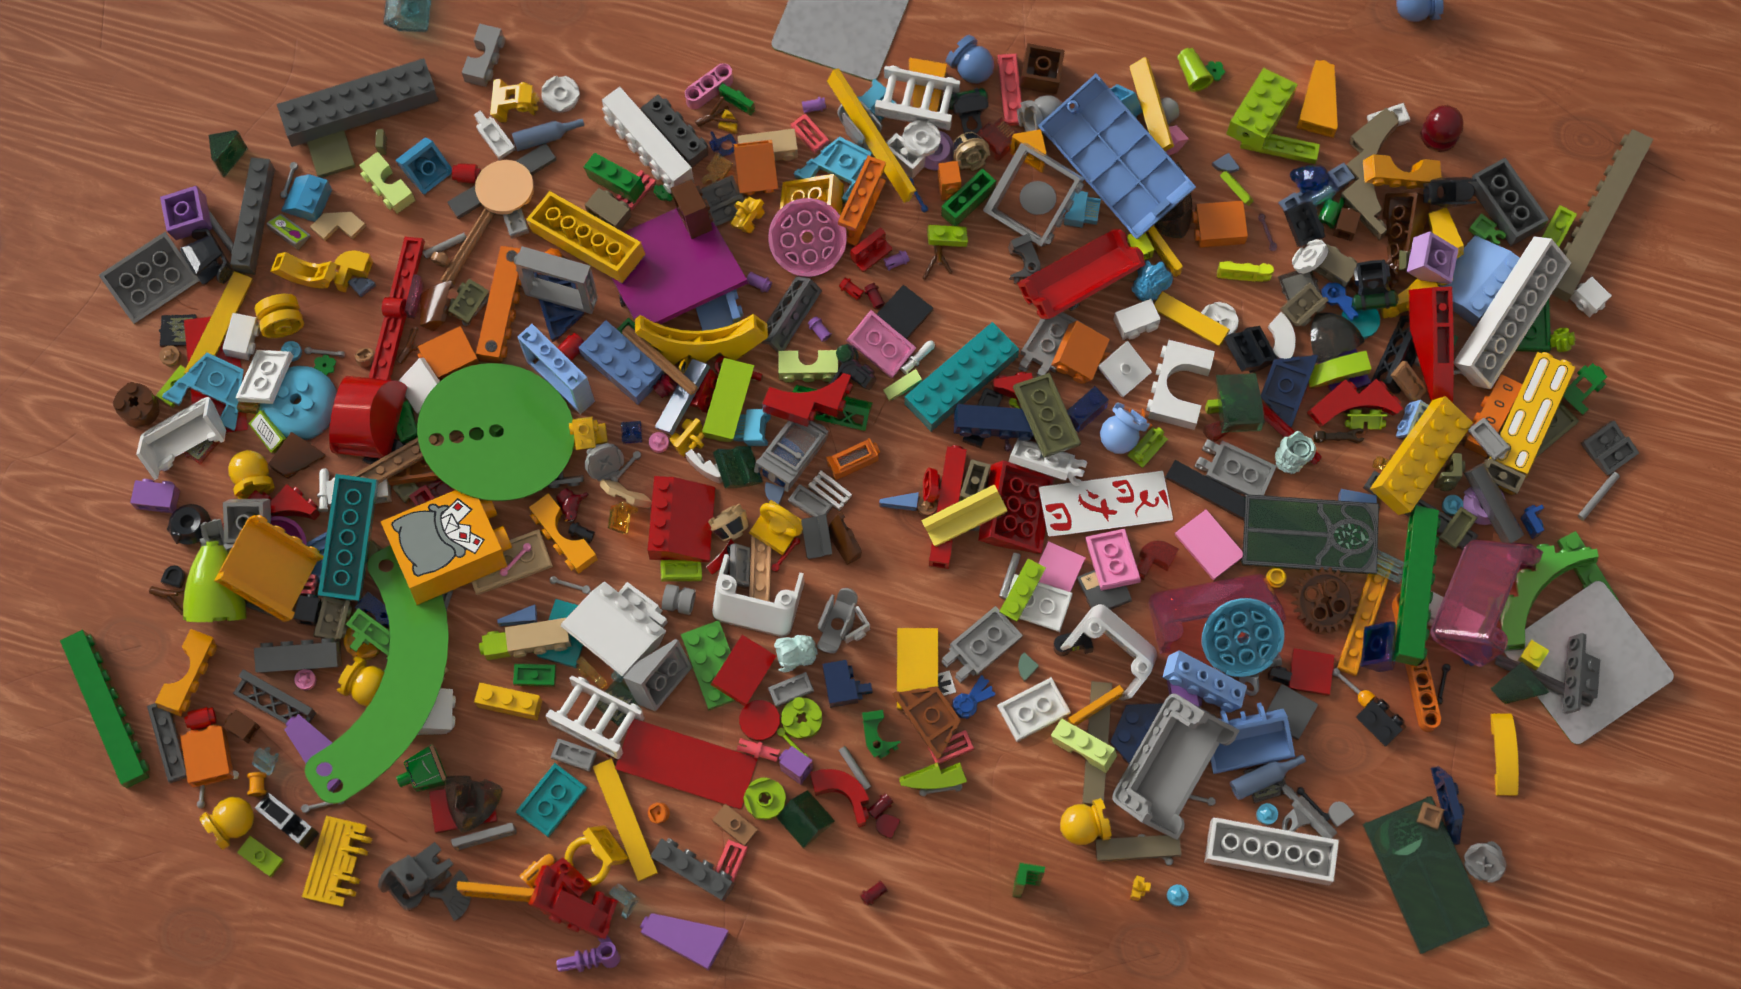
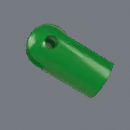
M1334 193L1327 197L1318 217L1322 224H1327L1331 229L1335 227L1344 204L1343 197H1341L1339 203L1332 200Z

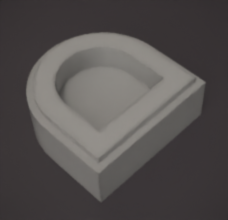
M1343 802L1333 803L1328 810L1330 819L1336 828L1354 816L1348 805Z

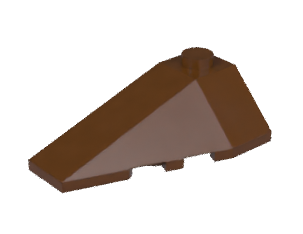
M1390 193L1385 195L1383 219H1386L1387 226L1386 236H1388L1389 242L1387 247L1388 259L1398 268L1400 250L1411 252L1413 238L1422 235L1428 219L1430 203H1423L1424 197L1420 193Z

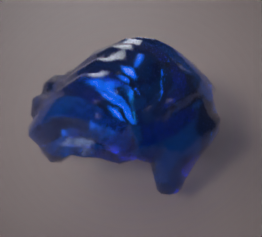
M1302 166L1290 172V178L1296 183L1302 193H1305L1306 190L1319 191L1328 187V174L1323 166Z

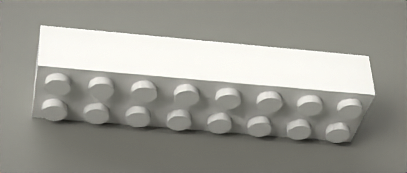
M1533 237L1454 360V365L1473 386L1487 389L1492 388L1570 266V260L1552 239Z

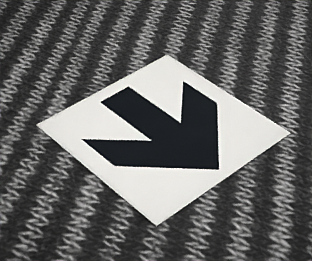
M950 670L938 674V688L944 696L956 692Z

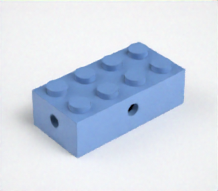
M606 320L578 347L581 356L637 405L653 391V386L657 381L661 380V376L664 374V371Z

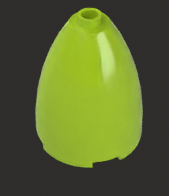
M206 541V545L200 548L192 563L183 601V620H186V622H213L226 619L227 621L247 618L245 599L214 581L229 554L223 545H219V541Z

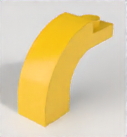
M283 252L277 254L270 272L297 284L323 289L328 288L330 282L334 279L337 264L331 261L314 264Z

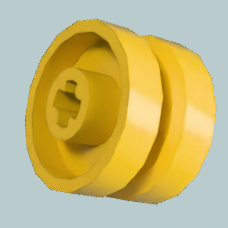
M292 294L272 295L262 299L255 305V313L260 321L259 327L264 337H286L298 332L304 326L298 300Z

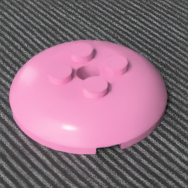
M802 198L789 202L776 213L769 228L768 239L773 257L785 270L798 276L810 277L827 272L839 261L846 246V229L838 225L840 215L829 204L818 199ZM811 232L812 240L804 242L802 240L803 233Z

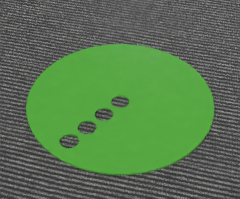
M478 364L450 374L430 391L418 417V443L430 469L451 488L470 497L482 500L509 501L524 498L541 491L562 473L568 464L574 447V435H570L569 423H572L573 418L560 393L537 374L508 364ZM499 425L503 428L504 434L501 437H493L489 433L490 427ZM473 428H480L484 432V437L480 440H473L469 436V432ZM453 431H460L464 435V440L460 443H454L449 439V435ZM432 434L442 435L444 438L443 444L440 446L432 445L429 442V437Z

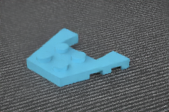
M838 137L824 148L820 155L814 159L811 158L802 169H797L794 172V176L799 180L815 177L819 169L829 174H834L837 178L851 184L842 197V201L846 203L867 156L873 157L872 152L842 137Z
M206 353L162 397L180 406L188 388L198 391L226 405L220 418L224 427L235 431L240 403L236 399V395L243 382L244 369Z

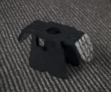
M1468 177L1432 179L1431 183H1423V203H1431L1434 206L1447 208L1475 204L1477 201H1468L1474 196L1475 192L1473 185L1469 182H1477V179ZM1440 186L1444 190L1442 198H1439L1437 195V190Z
M208 228L193 230L191 236L198 241L180 248L194 275H197L203 285L207 284L215 276H217L219 283H226L234 270L215 237ZM221 257V259L224 262L220 265L217 262V258Z

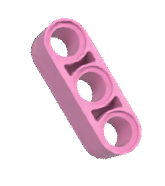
M725 63L719 64L685 90L687 106L690 109H698L719 94V87L722 83L729 87L733 82L731 67ZM727 74L728 76L721 77L720 75ZM712 85L711 88H706L705 86ZM692 96H698L696 99L690 98Z

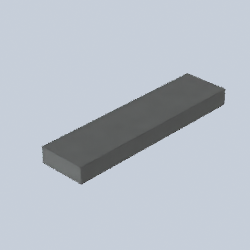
M156 703L148 705V712L168 782L173 783L187 778L183 749L173 714L159 709Z

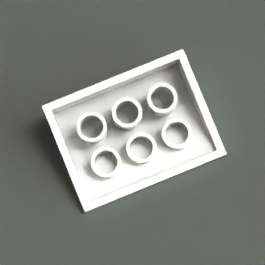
M605 581L591 591L561 623L563 629L622 677L635 663L657 649L666 633V630Z

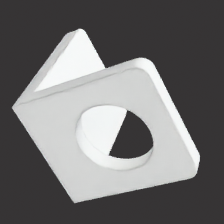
M859 606L855 607V612L863 626L846 635V643L854 639L856 641L866 636V632L870 630V624Z

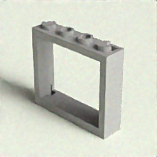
M1021 143L983 211L1022 235L1029 233L1032 241L1041 247L1046 246V244L1049 245L1054 239L1055 235L1053 232L1056 227L1059 228L1065 219L1063 215L1066 210L1069 211L1073 206L1074 201L1072 199L1075 194H1079L1084 187L1082 182L1085 178L1031 145ZM1028 153L1074 180L1073 185L1043 237L997 209Z
M521 247L520 252L514 257V264L516 265V271L519 274L525 295L592 314L598 294L589 265L527 247ZM533 271L576 283L578 290L536 278Z

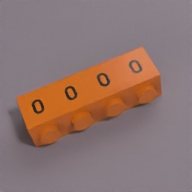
M1501 374L1498 381L1496 380L1492 388L1489 389L1492 391L1489 397L1485 396L1481 407L1484 408L1482 412H1477L1472 422L1476 424L1485 418L1496 432L1499 433L1523 384ZM1467 431L1463 438L1466 440L1464 447L1486 457L1487 453Z

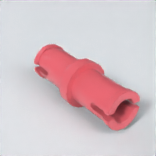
M740 738L739 743L747 747L738 745L737 751L754 755V758L757 759L761 757L777 762L778 757L770 755V753L779 755L780 749L765 746L762 742L755 743Z

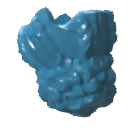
M1147 260L1144 261L1146 265L1138 269V277L1132 286V292L1143 302L1149 299L1152 301L1158 299L1159 294L1167 290L1173 281L1172 273L1166 269L1163 262L1152 265Z

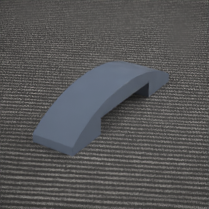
M1343 162L1327 172L1325 177L1297 194L1294 192L1278 204L1283 211L1306 201H1311L1317 206L1325 201L1330 194H1335L1344 188L1355 177Z

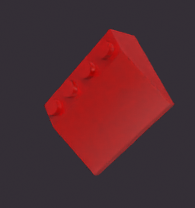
M1005 460L992 464L987 488L995 484L1007 512L981 524L978 540L998 547L1041 554L1046 523L1039 487L1053 485L1054 478Z
M654 476L647 550L649 560L710 562L712 531L708 521L714 516L716 487L677 477Z

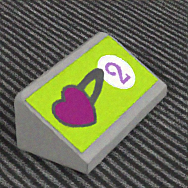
M282 214L267 222V226L271 231L297 250L311 237L309 233Z

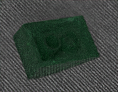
M1256 373L1216 375L1221 433L1261 431L1265 422Z

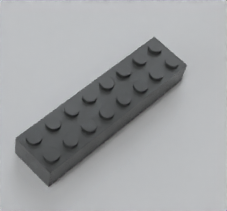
M423 58L279 103L277 107L291 147L439 100L425 59Z

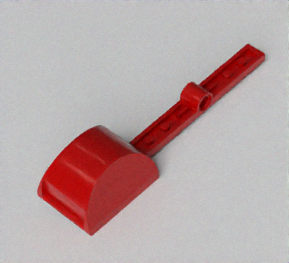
M404 237L390 296L385 297L382 302L384 319L369 378L345 376L340 383L330 421L329 445L332 453L380 459L391 453L407 386L400 381L390 379L425 244L423 238Z

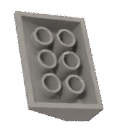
M166 232L99 274V277L133 324L200 281L193 274L186 260Z

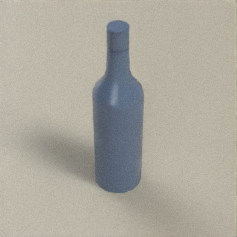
M583 118L567 123L551 121L514 132L512 136L518 152L559 140L567 131L585 125Z
M1300 755L1286 762H1270L1230 781L1231 789L1238 800L1246 798L1281 781L1289 770L1305 763V757Z

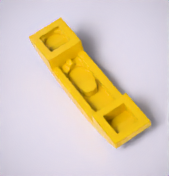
M1490 714L1491 732L1494 735L1496 796H1517L1519 766L1512 714Z

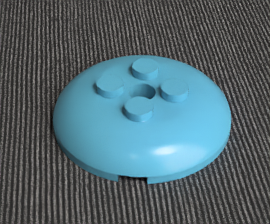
M308 366L289 367L273 404L259 403V411L264 410L269 419L286 438L293 432L306 441L320 435L329 427L337 390L330 378L317 369ZM296 398L301 399L300 403L293 404Z
M1251 598L1234 599L1219 606L1207 619L1202 632V648L1208 661L1214 668L1235 677L1251 676L1268 668L1273 663L1277 654L1281 652L1284 644V627L1278 614L1268 604ZM1241 632L1246 633L1244 637L1238 638Z

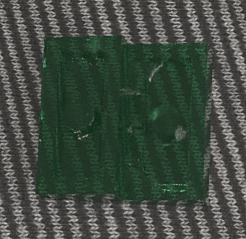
M736 446L733 449H717L713 452L725 489L748 487L763 482L760 472L758 474L754 472L756 460L751 446Z

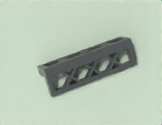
M796 276L767 321L768 333H771L761 343L769 344L777 353L778 351L785 350L822 292L812 279Z
M244 669L239 674L242 680L233 692L235 696L285 724L288 722L285 718H291L298 714L306 716L305 720L309 723L314 718L316 712L311 707ZM246 683L253 686L254 694L248 696L241 694ZM269 695L272 704L262 706L259 702V696ZM287 705L289 713L281 716L278 715L276 706Z

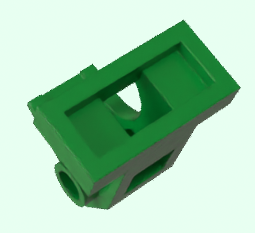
M1594 363L1589 367L1584 365L1577 372L1579 376L1567 387L1563 396L1583 416L1589 409L1582 402L1594 390L1598 393L1606 385L1604 381L1608 377L1605 375L1604 370ZM1583 378H1586L1592 384L1585 393L1576 386Z
M883 710L863 712L862 720L866 747L874 758L878 756L881 759L890 754L889 749L893 748L894 751L899 749L897 745L901 741L885 742L878 736L877 727L884 719ZM879 741L880 748H874L873 742Z

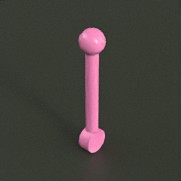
M525 543L523 545V550L507 565V567L502 568L500 570L501 576H506L508 570L520 559V557L525 552L531 551V545L529 543Z

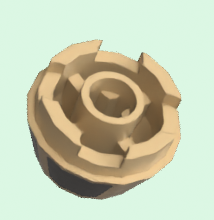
M973 132L964 133L957 137L953 144V159L958 161L959 167L962 170L963 168H970L971 171H974L985 165L984 160L990 155L988 143Z
M740 504L722 511L716 519L713 517L708 521L711 531L723 541L730 538L732 540L737 539L743 535L742 531L748 528L746 510H743Z

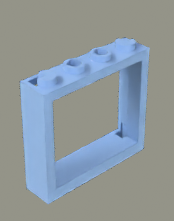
M533 324L517 336L527 363L544 380L549 382L580 415L595 402L587 376ZM538 358L539 361L534 364L532 361Z

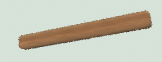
M484 208L441 278L442 283L455 280L495 213Z
M630 326L625 327L622 334L686 392L693 395L698 390V387L645 339L640 338Z

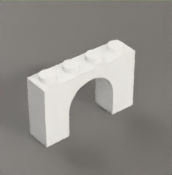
M1172 340L1168 341L1167 346L1163 345L1160 357L1164 359L1163 363H1158L1155 375H1159L1158 382H1153L1151 389L1154 397L1153 400L1149 399L1146 409V411H1150L1148 418L1195 430L1201 405L1175 398L1168 390L1167 379L1178 371H1189L1208 376L1215 351Z

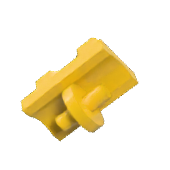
M748 197L743 203L737 201L734 206L738 211L730 225L733 228L741 229L743 232L752 233L755 228L752 223L753 219H760L765 213L762 208L764 202L761 199L756 200L752 197Z
M697 418L694 421L686 419L682 423L683 434L674 433L669 439L683 457L691 449L693 450L695 447L702 449L704 446L701 442L704 437L702 433L703 426Z

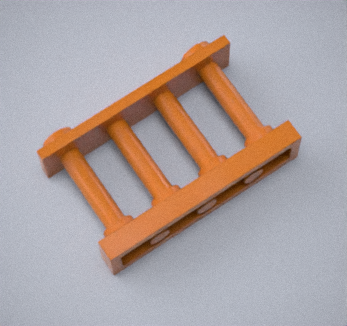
M869 155L838 220V225L846 229V244L854 247L858 245L886 183V180L881 178L886 162Z

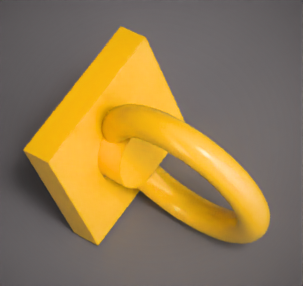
M770 500L769 503H765L760 507L761 515L749 534L783 555L793 538L802 533V519Z
M605 825L587 828L583 832V837L574 840L569 845L564 857L573 866L575 851L582 845H591L594 855L603 861L601 871L595 877L586 878L592 886L601 883L607 877L611 866L624 864L629 859Z

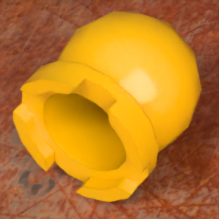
M245 450L232 457L228 466V474L233 484H235L233 488L235 497L247 499L255 490L260 494L265 492L267 495L273 492L275 487L272 478L268 476V463L261 454L256 451Z
M357 656L354 658V664L352 666L348 664L342 672L338 681L341 684V688H338L337 692L345 697L351 694L357 703L368 707L380 686L385 672L375 666L367 667L366 660Z
M228 797L215 806L213 814L209 815L205 812L199 816V820L208 834L214 833L217 838L215 843L224 850L231 845L229 842L230 838L241 837L252 828L255 817L251 805L246 800L239 797Z
M1101 798L1093 800L1091 807L1086 804H1075L1066 809L1061 816L1060 830L1069 842L1075 845H1087L1093 842L1097 836L1101 837L1102 841L1111 839L1109 819H1104L1102 809H1105L1103 800Z

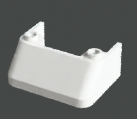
M209 397L203 398L151 427L140 436L136 455L154 480L158 479L161 470L166 471L173 466L172 462L176 456L207 439L209 441L214 440V442L220 441L221 443L225 441L226 429L214 403Z
M724 554L712 609L714 618L722 623L778 637L787 636L792 630L804 586V573H799L795 591H780L776 595L775 602L772 603L735 593L737 583L732 576L727 575L730 559L729 555Z
M1101 604L1096 605L1089 610L1060 649L1066 650L1071 648L1082 633H1085L1090 638H1098L1103 633L1106 634L1134 658L1131 664V671L1136 677L1123 692L1122 697H1120L1122 701L1130 699L1150 675L1157 658V651L1154 646L1109 608Z

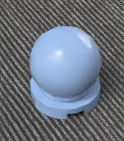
M1119 402L1112 409L1115 416L1109 417L1103 423L1100 437L1107 450L1115 454H1124L1131 451L1137 445L1140 438L1139 431H1146L1150 424L1133 409L1131 412L1123 409L1125 405Z

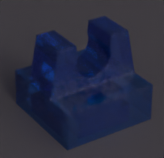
M641 421L621 422L623 444L643 442Z

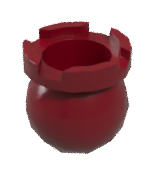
M1441 105L1430 111L1420 133L1422 142L1426 147L1436 149L1438 152H1444L1455 146L1460 134L1463 132L1464 126L1463 116L1458 109L1449 105Z

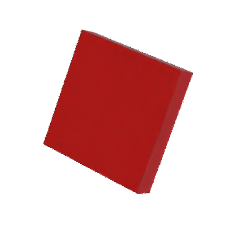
M1294 648L1290 669L1292 676L1288 687L1296 691L1329 696L1335 655Z

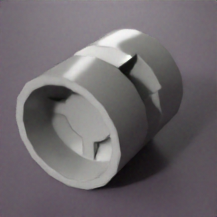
M667 584L662 599V610L673 612L677 609L681 614L691 615L696 590L686 587L680 590L679 586Z

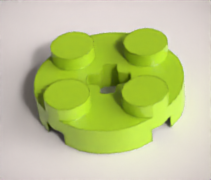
M797 697L784 707L781 722L785 732L792 738H810L816 735L822 726V712L819 706L811 699ZM805 714L807 722L802 721L798 723L797 716Z
M766 777L758 778L750 783L744 795V803L747 811L754 818L770 820L777 817L784 810L786 795L780 783ZM762 794L771 796L768 804L759 801L762 798Z

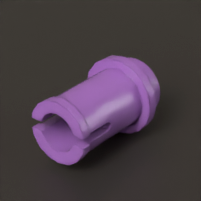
M820 96L818 99L802 101L804 114L818 110L823 112V109H826L825 99L820 98Z
M901 250L898 254L883 259L888 271L902 264L907 265V262L910 261L906 251L902 252Z
M750 272L746 278L748 284L759 288L761 292H768L771 288L772 282L769 281V278H763L753 272Z
M816 316L808 322L809 329H813L821 339V342L831 337L832 334L823 325L821 318Z

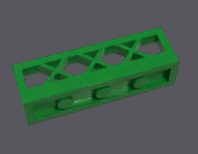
M796 385L792 392L802 393L817 389ZM846 396L844 399L846 400V405L843 411L845 417L842 419H837L831 415L827 416L828 414L825 413L822 415L816 413V420L866 431L873 403ZM855 414L863 415V424L855 423L851 417Z
M1019 863L1012 897L1021 898L1025 884L1040 886L1045 873V867Z

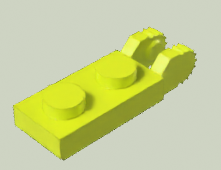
M1225 261L1219 263L1217 277L1268 282L1272 277L1274 267L1266 263H1262L1259 266L1251 263L1239 264Z

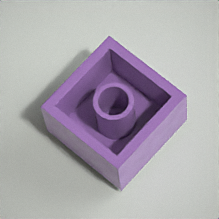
M197 186L160 197L166 231L175 240L191 236L192 231L196 229H212L206 195Z

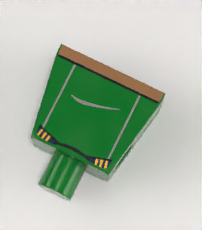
M433 744L405 760L404 765L407 772L396 776L400 788L412 783L416 792L450 784Z

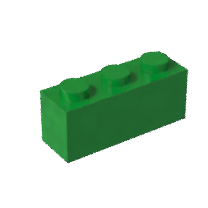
M595 152L584 165V170L589 179L619 194L632 203H635L645 190L641 177Z
M982 168L942 205L941 216L952 226H958L994 192L996 180Z

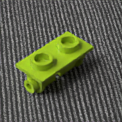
M1350 409V413H1344V415L1349 416L1348 419H1345V427H1349V429H1364V422H1367V429L1381 430L1386 427V420H1383V416L1388 414L1382 413V410L1370 409V413H1362L1361 409Z
M1152 427L1127 456L1143 468L1168 440L1163 435L1164 431L1161 428L1155 429Z

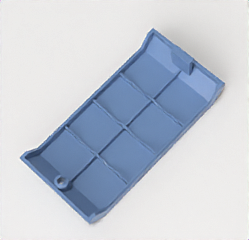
M1097 73L1038 125L1136 240L1196 188ZM1075 104V107L1070 108V105Z

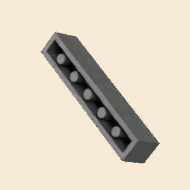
M252 157L250 159L230 262L233 270L241 274L255 275L275 173V168L270 159Z

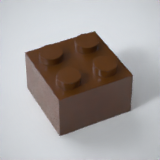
M1027 43L1019 88L1057 94L1065 50Z
M691 179L670 188L677 212L691 239L712 231L711 222L714 220L709 211L710 206L707 200L702 198L703 193L700 186H695Z

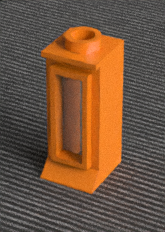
M868 438L842 452L826 457L827 466L831 467L836 481L877 462L880 450L876 442L872 443L871 439Z

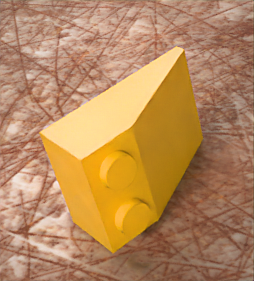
M834 174L783 182L780 209L791 201L813 198L829 204L841 216L844 184Z

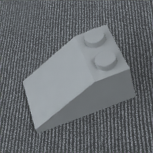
M675 639L635 663L623 679L638 705L656 711L691 670L692 665L680 642Z

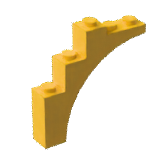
M1448 208L1429 213L1428 224L1431 232L1459 248L1457 259L1464 255L1463 242ZM1417 278L1406 290L1398 294L1399 301L1397 307L1381 308L1383 318H1392L1399 315V313L1409 311L1408 290L1438 287V285L1443 286L1446 283L1422 281Z
M755 314L727 327L703 331H688L665 327L650 321L642 315L635 318V333L640 338L648 341L653 347L658 348V352L673 365L688 355L705 363L719 352L724 357L736 361L768 338L767 323Z

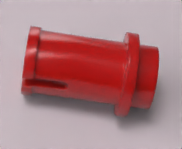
M845 277L839 284L841 291H845L858 301L862 297L861 294L863 295L865 291L852 283V279Z

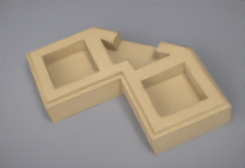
M352 212L323 213L310 226L324 241L338 228L353 239L366 227L365 223Z
M601 480L600 487L607 494L613 497H622L626 499V503L633 506L651 507L652 501L645 494L628 491L619 482Z

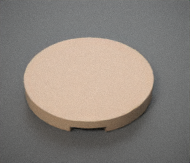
M500 160L489 164L480 172L475 183V191L478 200L488 211L496 214H511L513 211L528 204L534 192V182L529 170L524 165L512 160Z

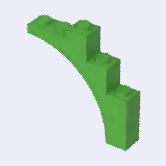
M1540 544L1533 548L1532 554L1535 571L1524 569L1515 574L1517 597H1514V595H1504L1498 598L1497 605L1504 651L1525 649L1526 620L1533 603L1541 591L1563 573L1579 566L1597 563V549L1584 547L1579 549V551L1564 549L1555 553L1554 545Z

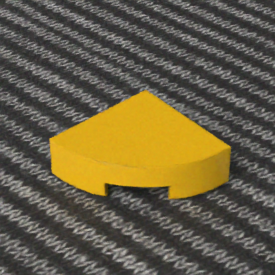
M724 110L721 118L735 119L730 111ZM719 122V129L734 134L737 133L736 123Z

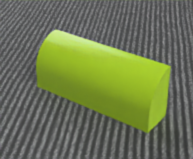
M727 358L723 359L702 431L705 438L723 442L733 441L754 365Z

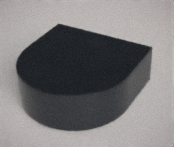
M170 566L164 571L160 582L175 588H182L185 572L179 566Z

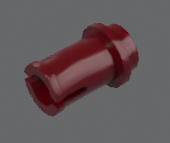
M871 283L864 288V293L868 295L874 309L885 305L878 291V285Z
M886 793L883 796L880 795V799L867 809L875 820L888 807H892L893 800Z
M878 881L867 891L863 890L860 898L866 906L869 904L873 905V901L888 892L882 881Z

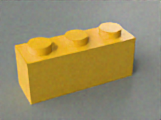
M479 683L474 701L478 708L536 721L538 720L543 702L539 695L485 683Z

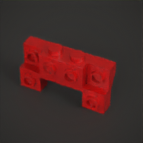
M542 865L534 885L536 887L528 905L550 916V921L557 924L562 922L568 925L567 929L576 933L584 931L598 939L605 940L619 900L611 899L605 896L603 892H596L590 904L559 889L565 874L550 869L548 865Z

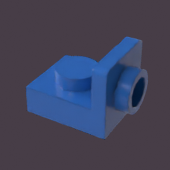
M1532 505L1524 510L1525 513L1520 518L1532 539L1538 537L1544 531L1542 520L1536 516L1544 509L1543 505L1538 507Z

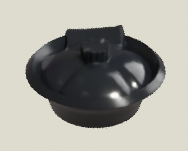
M196 504L183 505L171 515L167 531L176 544H195L200 541L199 539L203 538L201 524L203 522H211V519L203 507Z

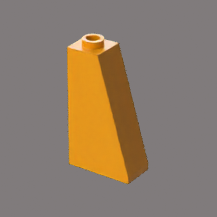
M909 58V71L946 78L947 64ZM915 84L912 94L913 107L921 108L926 86ZM933 89L929 105L930 111L939 112L943 90Z
M1316 60L1296 128L1334 138L1338 127L1335 66L1324 60Z

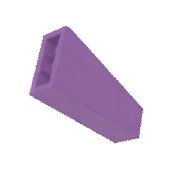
M299 714L296 717H291L286 723L285 732L305 763L313 755L332 744L329 739ZM321 763L317 766L316 772L320 776H328L332 772V766L329 763ZM339 779L330 780L327 784V789L333 792L342 781Z
M653 913L649 917L646 916L640 926L642 928V935L708 971L729 935V931L725 928Z

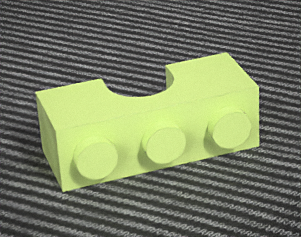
M379 152L359 165L362 170L360 175L367 183L369 181L372 183L373 186L371 188L377 196L382 195L384 198L383 202L389 210L393 209L398 214L416 201L413 193L401 179L394 184L384 183L386 178L393 174V172Z
M818 350V359L812 365L802 364L799 361L798 351H778L779 380L784 382H793L795 380L812 382L822 379L823 381L831 382L838 372L837 350Z
M1064 719L1060 720L1051 734L1054 744L1070 753L1072 751L1079 753L1087 759L1089 764L1107 773L1117 757L1115 748Z

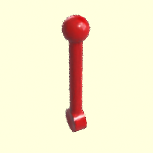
M798 537L793 538V543L777 563L771 566L773 572L779 571V566L795 545L800 544Z

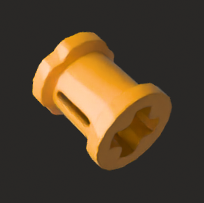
M253 772L247 774V778L250 780L248 796H264L267 794V791L264 789L266 773Z

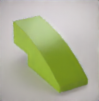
M1367 351L1345 355L1315 365L1308 383L1309 388L1340 383L1345 379L1348 381L1349 378L1369 374L1371 365Z
M937 762L899 777L901 786L920 789L945 788L967 782L960 763L940 770Z

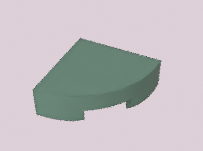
M1025 652L1021 655L1018 664L1019 673L1024 682L1039 668V665Z

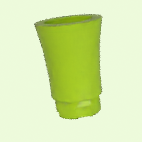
M1186 48L1180 52L1177 58L1187 80L1189 90L1197 92L1208 87L1213 82L1214 77L1206 69L1199 55L1193 48Z

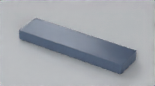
M692 359L684 375L699 388L710 366ZM678 384L655 428L673 435L696 392L690 395Z

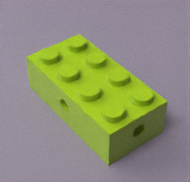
M1263 68L1231 119L1226 135L1261 151L1292 101L1298 84Z

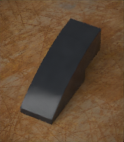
M269 792L254 808L305 850L319 834V832Z

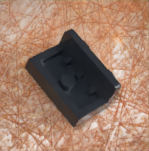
M1311 201L1301 202L1284 211L1297 247H1302L1310 241L1325 237L1324 226L1319 221L1317 208Z
M1376 697L1356 718L1386 747L1406 726L1403 724L1405 721L1398 714L1394 715L1389 710L1390 706L1387 702Z

